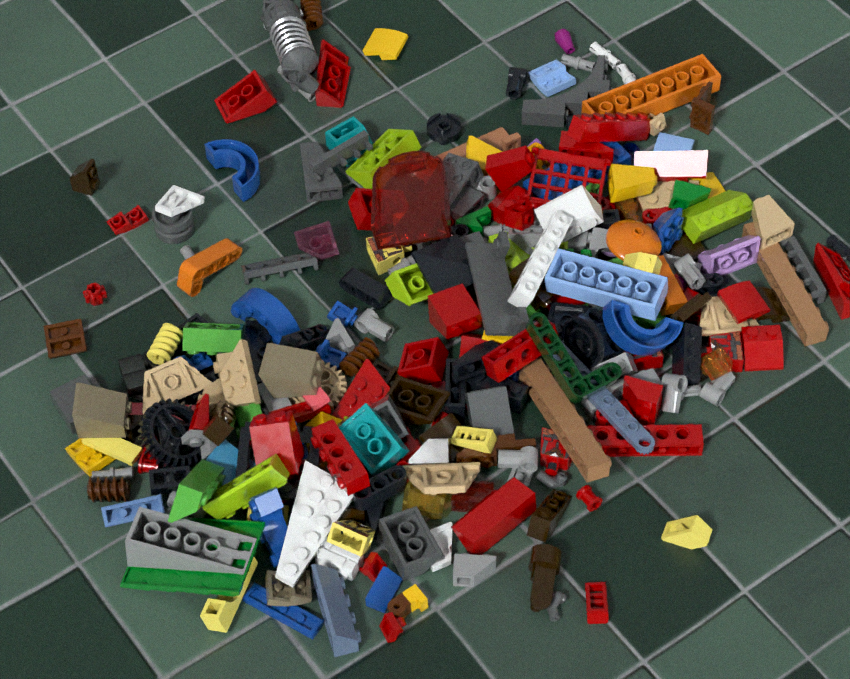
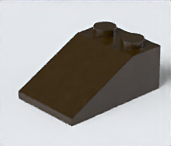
M398 376L386 396L390 395L405 425L432 424L450 396V392Z

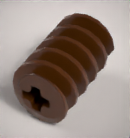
M300 0L301 10L304 15L302 18L306 22L307 30L312 31L320 28L323 25L321 0Z
M365 337L363 341L359 342L358 346L354 347L353 351L349 352L348 356L344 357L343 361L339 363V368L345 375L355 377L366 359L374 363L375 358L380 357L376 344L370 338Z
M122 476L120 482H117L116 477H113L112 482H109L108 477H105L104 482H101L100 477H97L96 483H93L92 477H89L87 485L88 500L91 498L92 502L96 503L98 498L100 502H105L107 498L108 502H113L115 498L117 502H121L123 498L125 502H128L131 496L130 479L126 482L124 476Z

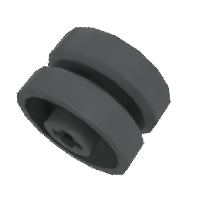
M154 206L152 219L158 239L168 244H179L192 237L195 231L192 209L170 217L155 211Z

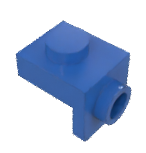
M337 300L328 313L327 318L333 322L336 318H339L346 329L349 324L353 325L354 321L358 318L356 315L358 308L354 307L352 310Z
M327 339L316 349L325 365L330 362V368L336 365L337 371L340 370L339 363L343 361L347 353L330 347V342Z

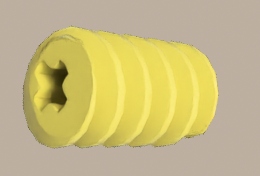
M164 323L147 352L148 359L156 365H162L164 362L171 361V356L174 355V351L178 348L177 345L180 344L183 338L182 330L173 324Z

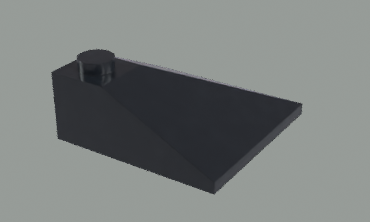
M456 234L411 253L433 294L462 283L466 290L474 287L465 249L466 243Z

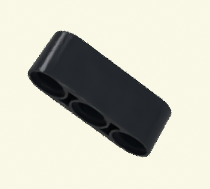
M351 268L339 280V285L344 291L377 310L382 309L393 297L388 287L355 268Z
M393 466L370 478L369 487L353 494L355 507L358 510L365 511L404 491L407 487L405 468Z

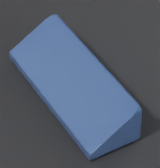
M162 495L101 507L105 528L133 522L139 507L165 513Z

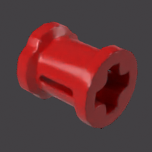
M590 485L583 486L576 494V498L586 504L589 512L599 508L603 501L601 497H597L594 494Z

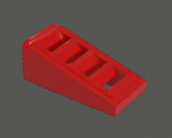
M205 393L197 401L188 431L190 429L203 430L209 423V394Z
M606 582L585 583L587 623H608ZM602 591V593H590V592Z

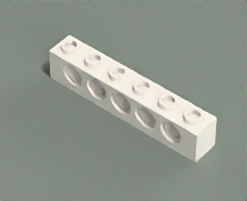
M556 210L548 220L508 299L509 303L516 307L526 308L531 303L573 220L571 217Z

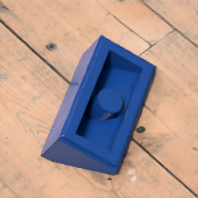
M383 566L365 598L366 606L385 613L388 609L389 601L394 598L403 581L402 578L389 568Z

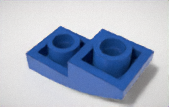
M204 352L195 354L191 359H188L185 355L181 356L198 371L213 365L211 358Z

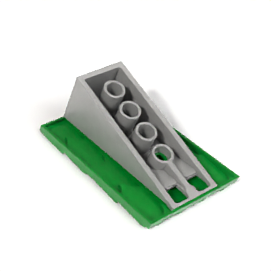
M139 507L125 540L127 569L120 583L122 588L146 591H179L203 595L216 594L232 597L240 595L262 537L265 522L184 517L170 523L168 522V514Z

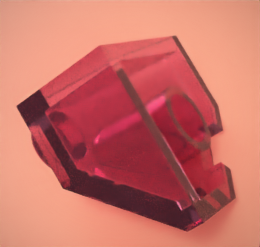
M329 221L294 232L298 248L301 251L321 260L339 254L335 235Z

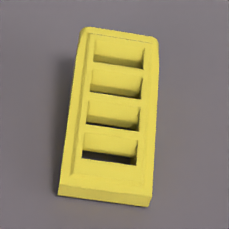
M457 426L451 438V444L490 454L497 441L493 429Z

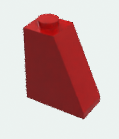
M527 146L487 155L485 170L500 191L503 192L533 170L535 156Z

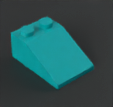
M365 403L339 427L355 454L374 476L393 467L410 451L399 436L368 403Z

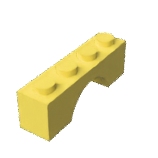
M253 557L239 596L218 595L215 599H207L200 617L208 630L227 633L257 567L258 562L255 557Z

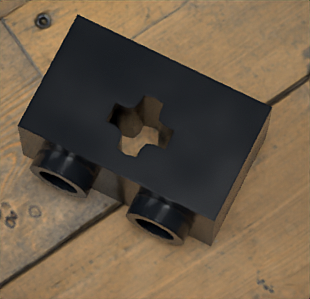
M180 466L149 470L151 495L170 494L176 491L180 482L190 473V467Z

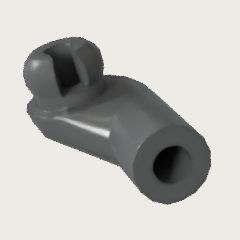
M541 470L536 479L549 488L563 487L566 484L567 475L560 472L557 476L551 477Z
M555 591L552 594L551 604L547 608L550 621L552 622L560 619L557 607L566 601V595L563 592Z

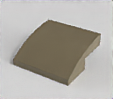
M267 570L265 575L267 605L296 606L312 601L310 570L304 571L294 588L275 578L276 571Z

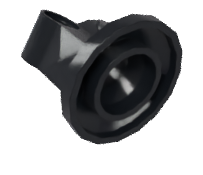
M589 308L585 313L568 319L561 332V341L588 369L623 352V349L607 333L604 323L601 322L602 314L596 308Z

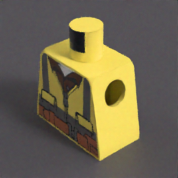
M394 233L366 238L367 252L378 275L387 272L389 268L398 264L404 258V253L412 251L411 243L407 241L399 242Z
M353 520L336 521L332 523L327 542L362 557L371 547L375 530Z

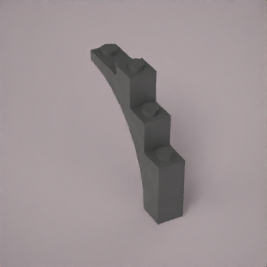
M598 55L592 73L576 88L551 98L523 100L522 125L564 127V120H567L566 116L581 115L582 101L612 90L613 88L609 87L610 80H607V75H604L608 70L605 55Z

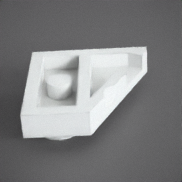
M173 185L155 205V211L173 217L203 204L205 197Z
M452 522L430 530L442 552V557L430 567L432 572L451 565Z

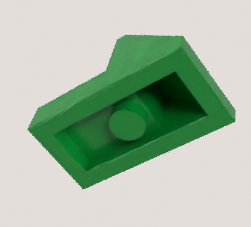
M486 206L457 219L456 225H466L469 229V234L480 231L483 237L482 227L491 223V210Z

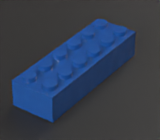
M600 142L614 149L613 164L631 165V155L618 142ZM556 163L554 164L553 172L567 174L568 166ZM573 166L571 167L570 175L584 177L585 168ZM607 166L604 185L608 183L607 175L610 166ZM591 169L588 171L587 177L601 179L602 170ZM536 174L533 183L547 185L548 175ZM552 176L550 186L564 188L566 178ZM530 178L523 181V188L528 190ZM569 179L568 189L579 187L583 184V181ZM532 187L533 197L544 199L546 189ZM549 190L548 200H553L563 195V192Z

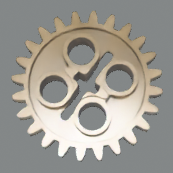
M330 362L325 365V370L322 372L320 387L329 396L330 402L328 404L331 411L334 412V406L337 407L347 391V382L345 375L342 376V370L337 371L336 365L330 368ZM302 396L288 397L292 405L305 401Z

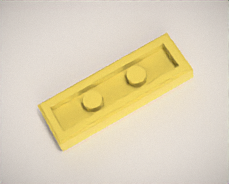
M82 438V444L130 466L135 464L143 452L142 447L122 438Z

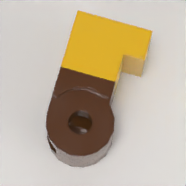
M414 584L389 601L387 605L388 613L393 612L395 618L403 617L405 620L408 614L418 608L421 612L428 608V598Z

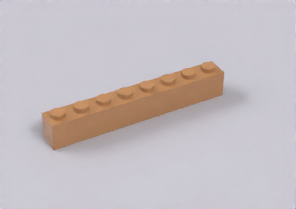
M753 222L744 224L742 237L747 235L757 236ZM780 242L763 250L759 247L757 264L770 287L779 297L804 346L826 341L827 333L829 332L828 323L821 317L819 308L814 305L811 294L807 293L804 288L802 279H799L796 269L790 264L786 252H783Z
M540 358L522 367L519 370V380L522 384L528 386V394L585 481L588 483L608 477L610 467L612 466L610 457L604 453L600 442H597L594 438L592 430L587 428L583 417L577 413L575 405L569 401L556 378L550 373L548 365H545Z

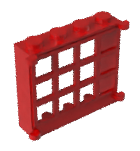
M537 147L532 148L531 152L535 153V162L531 171L528 192L523 195L522 200H526V206L533 207V214H535L534 209L551 201L548 200L549 190L563 192V194L573 190L568 189L569 179L583 181L582 185L585 188L586 182L600 184L598 194L589 193L593 198H598L597 202L601 205L607 166H611L610 160ZM538 159L551 163L549 171L536 169ZM554 163L566 164L568 166L567 174L553 172ZM571 167H584V177L570 175ZM591 169L602 170L601 180L588 178V171ZM535 173L548 175L547 185L533 183ZM552 176L566 178L564 188L550 186ZM532 187L546 189L544 199L531 197Z

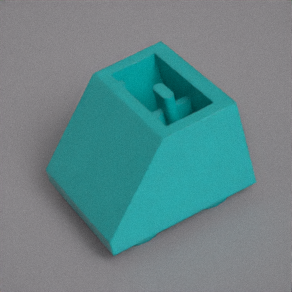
M353 116L325 132L326 147L331 150L360 132L366 131L364 125ZM365 148L360 151V154L362 155L367 149ZM352 156L347 159L346 167L352 165L358 158Z

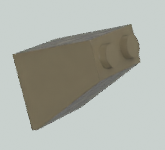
M267 343L258 375L273 398L316 395L318 388L321 386V376L325 370V363L318 352Z
M76 383L72 417L78 438H126L127 430H130L131 425L128 415L132 413V402L128 401L127 394L84 383Z

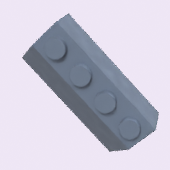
M312 564L314 589L334 657L359 651L358 643L362 642L359 629H354L356 619L354 612H349L348 609L351 603L349 595H344L343 589H346L343 576L339 577L337 569Z

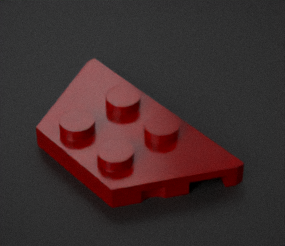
M369 359L365 360L331 416L343 421L344 416L349 418L365 403L372 405L386 396L390 387Z

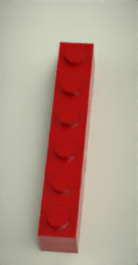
M607 112L605 114L582 113V115H573L567 135L579 143L647 140L651 119L643 112L635 114L627 112V114L616 112V114Z

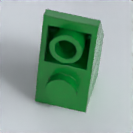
M675 180L668 207L673 209L680 207L684 210L708 199L711 188Z

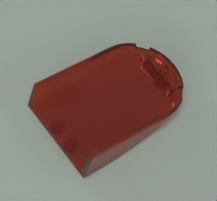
M426 151L406 152L388 159V163L385 166H380L376 170L372 181L371 230L378 250L451 237V215L446 170L440 157L431 156L430 152Z

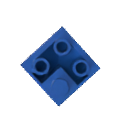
M680 207L662 213L653 223V230L659 236L662 244L659 256L666 253V251H670L673 243L682 236L683 209Z

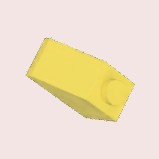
M636 252L626 254L622 265L659 275L662 262L657 255Z
M698 515L667 522L661 539L692 550L707 546L713 529Z

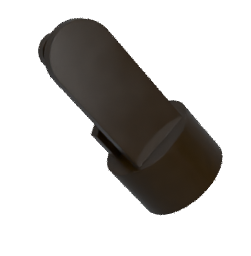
M537 544L531 548L528 568L531 571L530 609L533 612L547 609L551 604L555 576L559 574L562 551L553 545Z

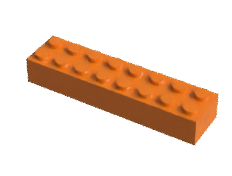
M701 54L582 101L581 115L582 113L605 114L607 112L616 114V112L627 114V112L635 114L643 112L647 115L651 113L657 116L659 113H664L692 102L693 98L699 95L701 88L706 86L709 81L713 83L712 93L719 91L721 74Z

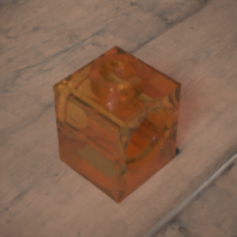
M720 347L702 357L701 371L713 381L732 371L733 361L723 347Z

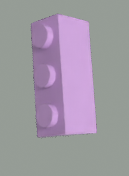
M747 235L698 254V263L702 264L701 273H718L724 276L757 263L761 238L759 236Z

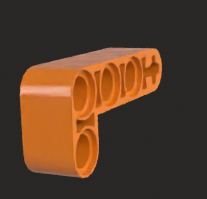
M225 238L186 259L179 268L177 287L189 296L195 297L202 288L203 279L238 260L242 254V248L230 239Z

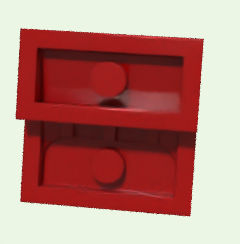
M750 280L733 284L719 290L717 293L737 325L751 317L754 320L770 312V308Z

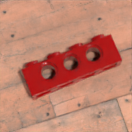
M538 322L534 323L536 327H541ZM550 322L556 334L558 335L555 324ZM524 329L484 355L482 360L487 375L499 383L533 360H536L541 356V353L527 332V329ZM543 338L545 343L551 344L549 339Z
M331 419L311 428L313 437L310 439L315 449L318 448L320 450L319 455L323 462L328 463L327 467L330 474L336 476V482L340 490L344 489L349 496L369 487L368 472L335 421Z

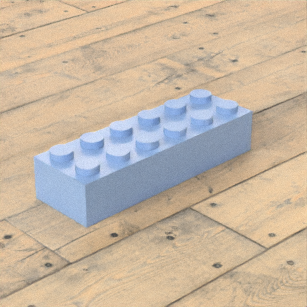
M559 248L544 278L546 292L604 307L611 300L630 305L631 315L656 321L668 293V277Z

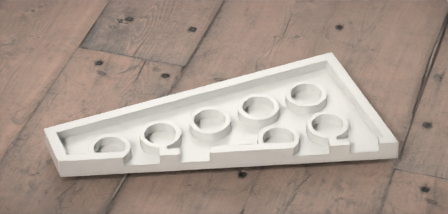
M306 460L275 578L294 588L327 539L332 523L339 521L353 500V494L348 496L344 489L340 490L336 477Z

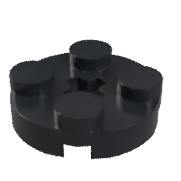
M441 113L435 114L427 121L426 133L433 141L439 142L441 145H448L449 142L456 140L462 133L460 119L451 113H446V115H441Z

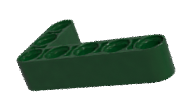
M537 312L528 320L526 324L527 332L571 402L578 403L611 386L621 376V367L614 362L582 376L547 317ZM533 321H537L541 327H536ZM543 338L549 339L551 344L545 343ZM553 355H558L561 361L556 360ZM563 371L569 372L571 378L566 377ZM607 371H611L614 377L609 376ZM590 380H595L598 386L593 385ZM574 388L579 389L581 391V395L576 394L574 392Z

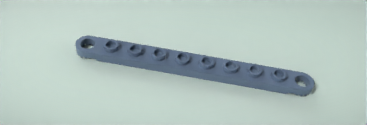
M562 342L581 375L585 376L591 373ZM553 355L556 360L561 361L558 355ZM563 371L566 377L571 378L569 372ZM590 380L593 385L598 386L595 380ZM607 388L587 398L637 452L645 455L654 450V438ZM646 440L650 445L643 447L639 443Z

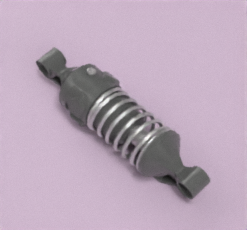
M263 0V14L260 20L264 23L263 26L268 31L282 68L281 77L290 84L294 92L299 89L309 94L315 92L319 82L311 75L317 70L319 59L307 31L306 22L302 18L304 16L302 10H299L296 3L291 0Z

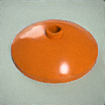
M621 220L615 222L609 227L606 234V243L609 250L623 261L626 254L642 252L659 256L662 244L657 233L640 221Z

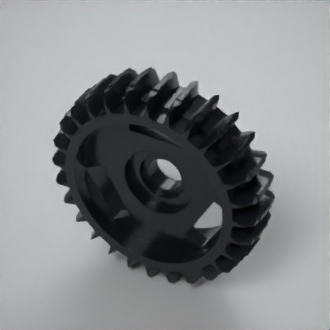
M170 398L166 401L162 399L150 406L141 416V421L138 423L140 428L137 430L141 434L138 440L143 441L140 447H146L144 454L149 453L151 455L149 460L156 459V465L162 463L163 468H166L168 465L169 468L180 466L192 467L202 459L200 446L193 447V451L188 455H180L179 453L189 446L182 444L181 436L189 429L194 411L191 409L192 404L187 407L185 406V401L179 404L178 399H175L173 402ZM153 427H155L157 440L153 432ZM172 428L179 430L180 437L172 434Z

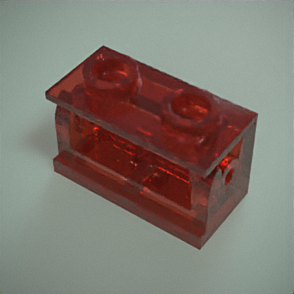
M473 481L465 493L452 494L451 511L469 512L494 490V483Z

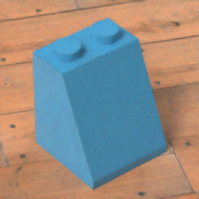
M226 439L206 459V461L225 467L223 475H226L223 485L235 478L238 449ZM249 459V469H251L256 464Z

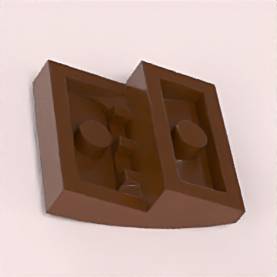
M81 318L43 326L49 359L87 352Z

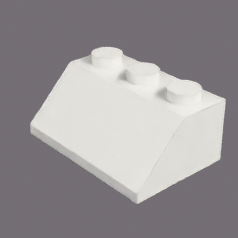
M583 185L534 209L543 230L556 210L573 219L562 242L604 222L601 205Z

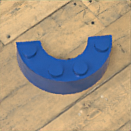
M230 139L206 143L207 160L215 169L222 167L236 169L238 172L232 176L234 192L243 202L251 198L257 191L261 179L258 157L254 150L240 141Z
M250 288L231 306L230 311L234 317L240 318L244 322L253 317L264 326L271 335L274 344L279 345L282 336L300 331L296 320L289 310L276 297L263 289Z
M611 300L603 307V322L607 333L620 348L635 355L647 356L660 352L678 337L683 327V322L665 317L656 324L655 329H644L633 320L630 313V305Z
M273 487L251 497L248 503L252 510V514L249 515L251 521L265 522V528L259 542L265 544L271 555L269 556L271 564L275 568L278 567L288 527L282 514V508L284 507L277 488Z

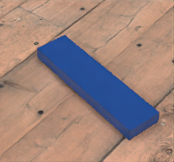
M255 582L243 596V602L312 640L324 625L323 619L297 605H267L266 588Z

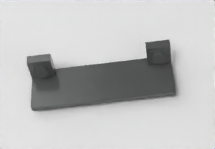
M448 153L393 231L397 238L416 244L418 249L436 243L432 232L467 183L468 186L475 189L484 176L479 162Z
M501 231L493 243L466 242L465 249L485 334L488 336H515L526 329L529 318L526 307L517 308L508 302L513 291L505 262L510 243L507 232Z

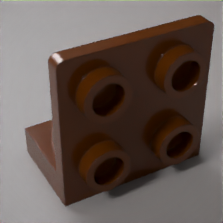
M710 81L701 88L699 95L693 98L691 102L692 111L689 119H691L690 127L707 135L712 131L715 106L710 104L713 85Z

